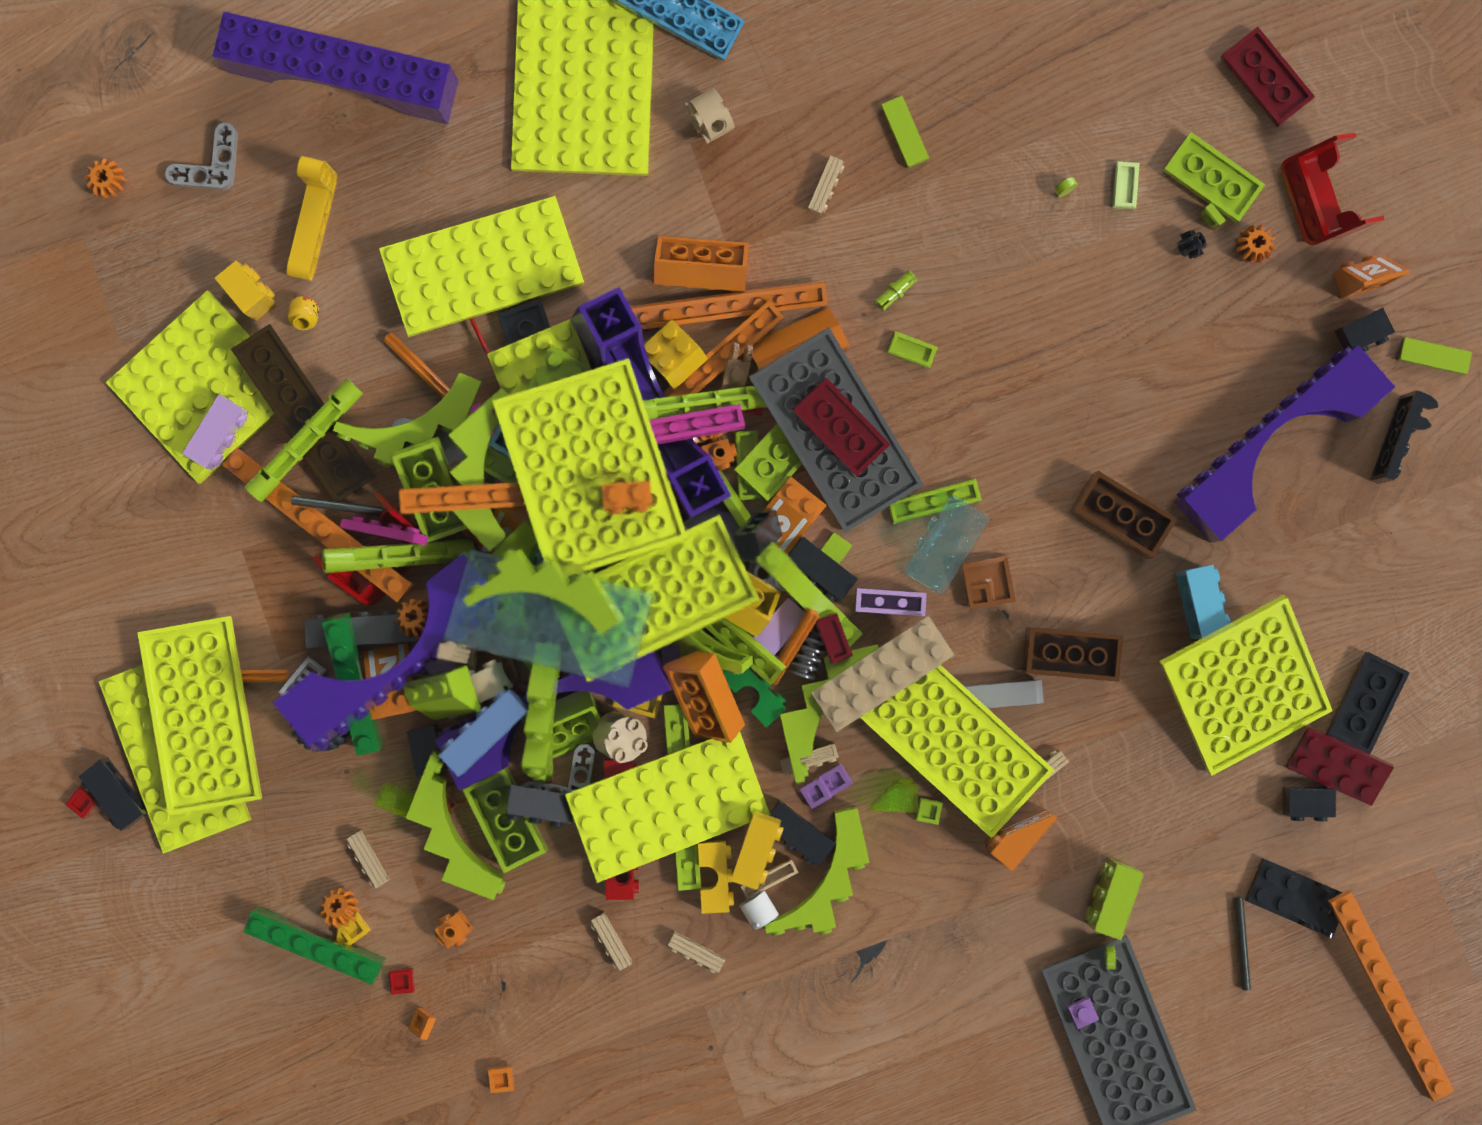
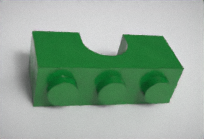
M751 667L740 674H733L728 670L723 672L728 686L734 693L744 686H752L759 692V701L751 709V712L766 728L787 709L784 706L786 700L778 692L774 695L769 689L771 685L761 676L758 677Z

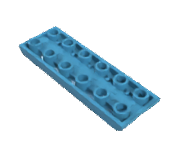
M612 0L722 61H725L745 22L744 19L710 0Z

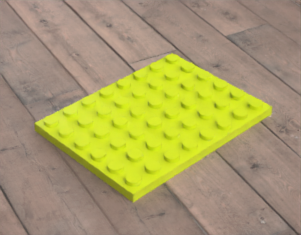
M518 0L512 171L648 176L654 23L612 0Z
M629 359L493 401L544 561L548 560L551 563L557 560L566 575L570 577L582 571L586 572L687 539ZM650 481L652 508H647V512L633 513V510H623L624 513L618 515H609V512H604L603 484Z

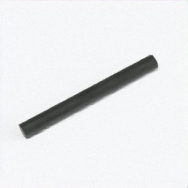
M292 496L291 505L380 516L386 509L383 507Z
M1242 896L1234 897L1241 989L1247 991L1251 990L1244 899Z

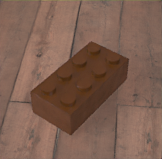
M1100 471L1092 473L1069 511L1146 559H1153L1177 521L1176 517Z
M1026 627L1022 673L1119 682L1123 635Z

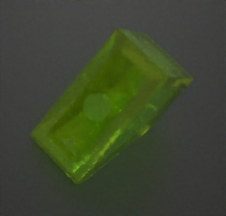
M899 778V782H893L870 804L871 812H918V784L913 782L912 778Z
M387 781L382 784L374 805L393 814L406 817L416 793Z

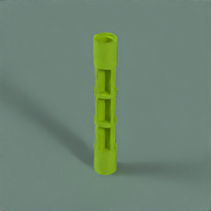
M346 378L327 398L328 400L311 419L305 421L306 424L296 435L283 445L281 451L266 467L263 466L244 488L258 501L263 502L281 483L280 480L292 467L303 459L306 452L321 437L323 438L326 435L325 432L364 393Z
M755 386L643 400L649 420L738 404L741 405V410L767 407Z
M468 538L428 542L427 545L409 543L322 550V567L324 573L451 563L463 553L469 561H474L475 548L473 540Z

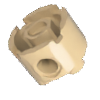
M714 88L684 104L690 116L693 115L694 117L692 124L696 132L701 134L706 144L735 128L727 107L723 106V100Z
M492 660L482 665L484 670L475 673L474 670L469 671L479 703L496 696L500 691L504 690V686L507 689L513 687L511 681L504 673L502 662L497 663L496 660Z
M613 711L605 714L597 722V729H594L593 732L594 745L599 752L619 763H625L634 760L647 749L646 730L638 719L625 713Z

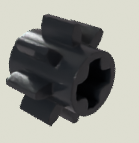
M1193 229L1180 234L1182 240L1178 241L1177 246L1182 256H1189V259L1204 254L1202 249L1206 248L1207 243L1201 232L1195 233Z

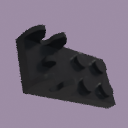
M1419 390L1400 396L1371 475V482L1380 484L1394 481L1399 477L1402 470L1400 465L1402 458L1407 455L1410 448L1408 442L1411 433H1414L1416 430H1426L1432 426L1427 418L1421 416V413L1423 412L1422 408L1427 410L1438 408V402L1434 397Z
M1262 858L1245 901L1334 939V933L1339 921L1328 900L1343 892Z

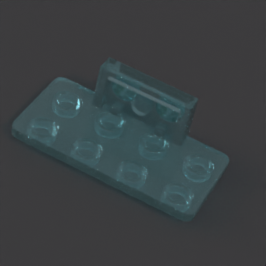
M954 495L950 496L938 516H933L926 527L929 530L925 537L921 535L914 547L917 550L905 567V573L938 594H943L988 524L989 517Z

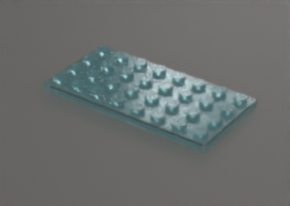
M474 550L470 551L444 641L629 687L652 605L653 594L599 581L624 617L621 622L601 635L574 608L555 598L539 593H501L484 598L468 607L463 601V598L469 595L467 590L478 583L480 586L488 582L486 577L497 570L500 572L496 564L502 561L499 556ZM532 565V566L534 567V569L536 570V572H538L537 569H536L537 566H536V565ZM573 575V576L568 577L572 583H574V582L572 581L571 578H573V577L576 576V575Z

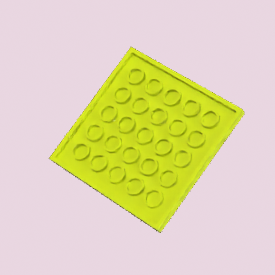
M208 290L106 382L199 484L219 468L234 449L242 447L276 416L231 351L233 347L250 337V335ZM222 395L249 412L246 415L248 418L244 426L238 428L234 434L235 440L229 448L226 447L223 452L222 462L218 467H214L211 470L201 466L182 453L217 396Z
M1285 595L1272 600L1159 661L1206 770L1211 776L1333 711L1290 602Z

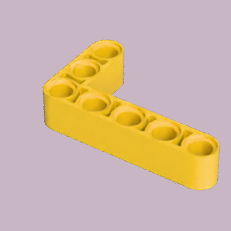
M301 156L297 167V175L307 186L287 264V275L311 281L315 274L336 188L337 173L326 161Z

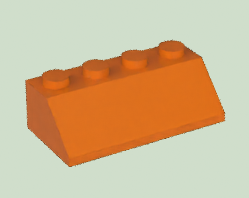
M658 236L654 260V284L745 292L749 243Z
M828 307L760 339L753 346L752 360L757 371L827 327L832 331L842 350H847L849 343L830 308Z
M695 651L666 663L663 668L694 737L702 739L713 738L715 741L731 743L745 726V723L715 653Z

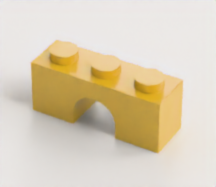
M726 840L702 841L698 843L699 867H711L718 874V880L714 885L701 887L702 914L730 912V906H734L733 892H729L728 883L733 882L731 881L732 868L727 869V859H731V845H726Z

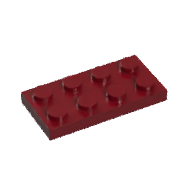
M1259 27L1252 30L1220 57L1277 127L1315 98L1314 94Z
M827 377L792 409L856 476L891 445Z
M1309 726L1306 728L1286 764L1288 769L1332 789H1336L1370 806L1373 805L1394 769L1393 764Z

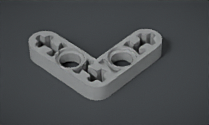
M227 122L220 123L216 127L212 166L172 164L166 169V179L177 187L212 190L230 189L233 186L238 144L236 128ZM226 129L232 133L227 135L226 143L231 145V147L225 145V138L221 135L226 132ZM222 151H229L230 159L226 162H220L219 154ZM178 170L181 174L188 175V179L179 176L176 180L172 177V174H176ZM199 171H203L205 173V180L201 183H196L194 175ZM224 174L227 177V180H224L222 184L216 179H211V175L220 178Z
M581 744L575 749L568 786L528 781L522 787L530 788L533 785L534 789L542 790L543 786L546 787L545 791L557 789L560 793L566 794L576 790L572 789V785L576 787L590 785L595 761L594 747L590 744ZM584 748H588L587 751L591 753V757H587L585 765L590 764L589 768L576 766V762L580 764L582 762V756L579 755V751H583ZM583 770L586 772L587 780L584 783H578L575 780L574 775L576 771Z

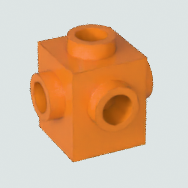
M722 436L709 440L710 444L701 446L702 450L710 454L718 471L731 468V463H735L734 457L738 456L734 443L729 444V440H723ZM718 451L725 453L722 457L716 455Z
M460 909L451 916L448 913L437 921L439 926L435 929V937L442 946L446 945L447 948H450L452 945H455L457 948L467 940L466 935L474 927Z

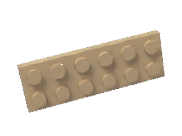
M928 616L813 691L812 695L836 732H838L955 655Z

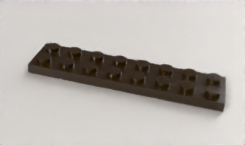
M271 324L231 349L291 438L306 424L305 421L311 419L325 404ZM335 422L325 432L326 435L323 438L321 437L306 452L304 457L333 500L341 502L376 478L351 441L349 442L337 437L338 432L333 431Z

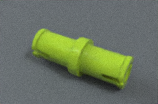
M907 270L895 283L891 282L888 285V289L874 300L875 304H878L877 307L885 311L896 299H901L904 296L903 293L918 281L915 275Z

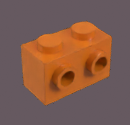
M650 481L602 485L604 512H609V515L623 514V510L643 513L648 511L647 508H652Z

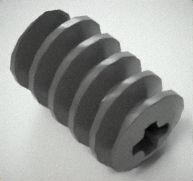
M811 630L804 640L805 645H801L799 649L801 654L795 655L798 662L790 663L795 670L789 672L815 680L816 677L811 671H819V668L814 663H822L823 660L818 654H825L826 651L821 647L824 644L820 634Z

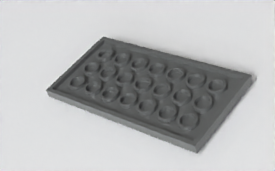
M829 327L749 376L845 533L924 485ZM825 377L835 385L891 444L858 476L792 410Z
M1124 935L1122 940H1111L1040 968L1102 1125H1160L1196 1111L1127 935ZM1106 946H1115V970H1107L1105 968ZM1089 997L1099 1020L1077 1029L1067 1006Z

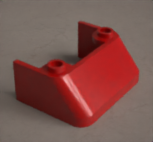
M1356 133L1333 136L1286 158L1281 164V174L1303 239L1309 245H1317L1337 239L1385 220L1384 216L1362 220L1360 214L1354 210L1341 213L1327 170L1334 168L1339 162L1340 154L1337 146L1356 138Z
M379 492L374 494L386 508L380 515V522L384 523L383 527H387L388 523L402 526L401 530L403 531L406 530V527L419 529ZM378 536L368 547L409 544L411 542ZM315 555L312 559L323 571L322 559ZM412 566L392 568L403 576ZM357 570L324 573L327 578L364 605H373L386 594Z

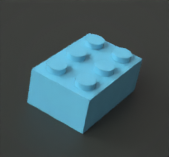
M1214 565L1199 566L1175 572L1191 639H1202L1231 623L1228 614L1224 612L1225 597L1223 592L1219 590L1218 582H1220L1218 570L1214 569Z

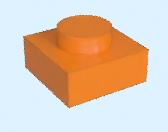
M417 1007L408 1029L419 1039L427 1040L436 1018L424 1008Z
M512 1066L489 1068L490 1094L514 1091Z

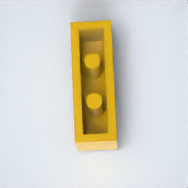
M757 811L754 812L731 881L758 890L759 884L764 885L768 875V871L764 870L767 862L772 863L776 851L772 849L774 840L779 841L783 828L779 827L780 819Z

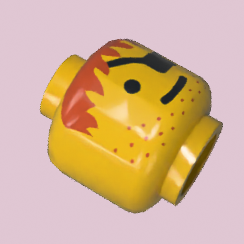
M306 296L294 298L289 304V323L298 330H310L315 327L319 315L318 303Z

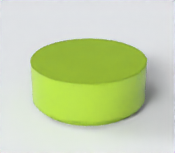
M1069 177L1059 183L1054 191L1061 198L1073 191L1078 186V183L1074 177Z
M1115 946L1105 947V968L1107 970L1116 969Z

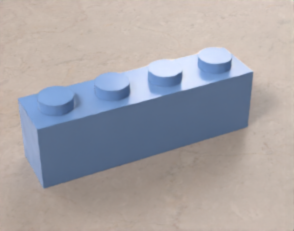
M512 689L507 692L504 690L500 691L493 698L495 703L490 708L487 706L482 708L476 714L478 719L472 725L468 722L459 730L461 735L455 741L451 738L443 745L442 749L444 751L439 756L458 777L464 774L528 713L529 707Z

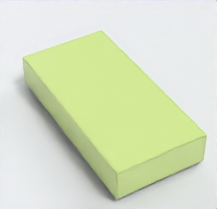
M1121 161L1115 163L1112 208L1136 209L1140 163Z

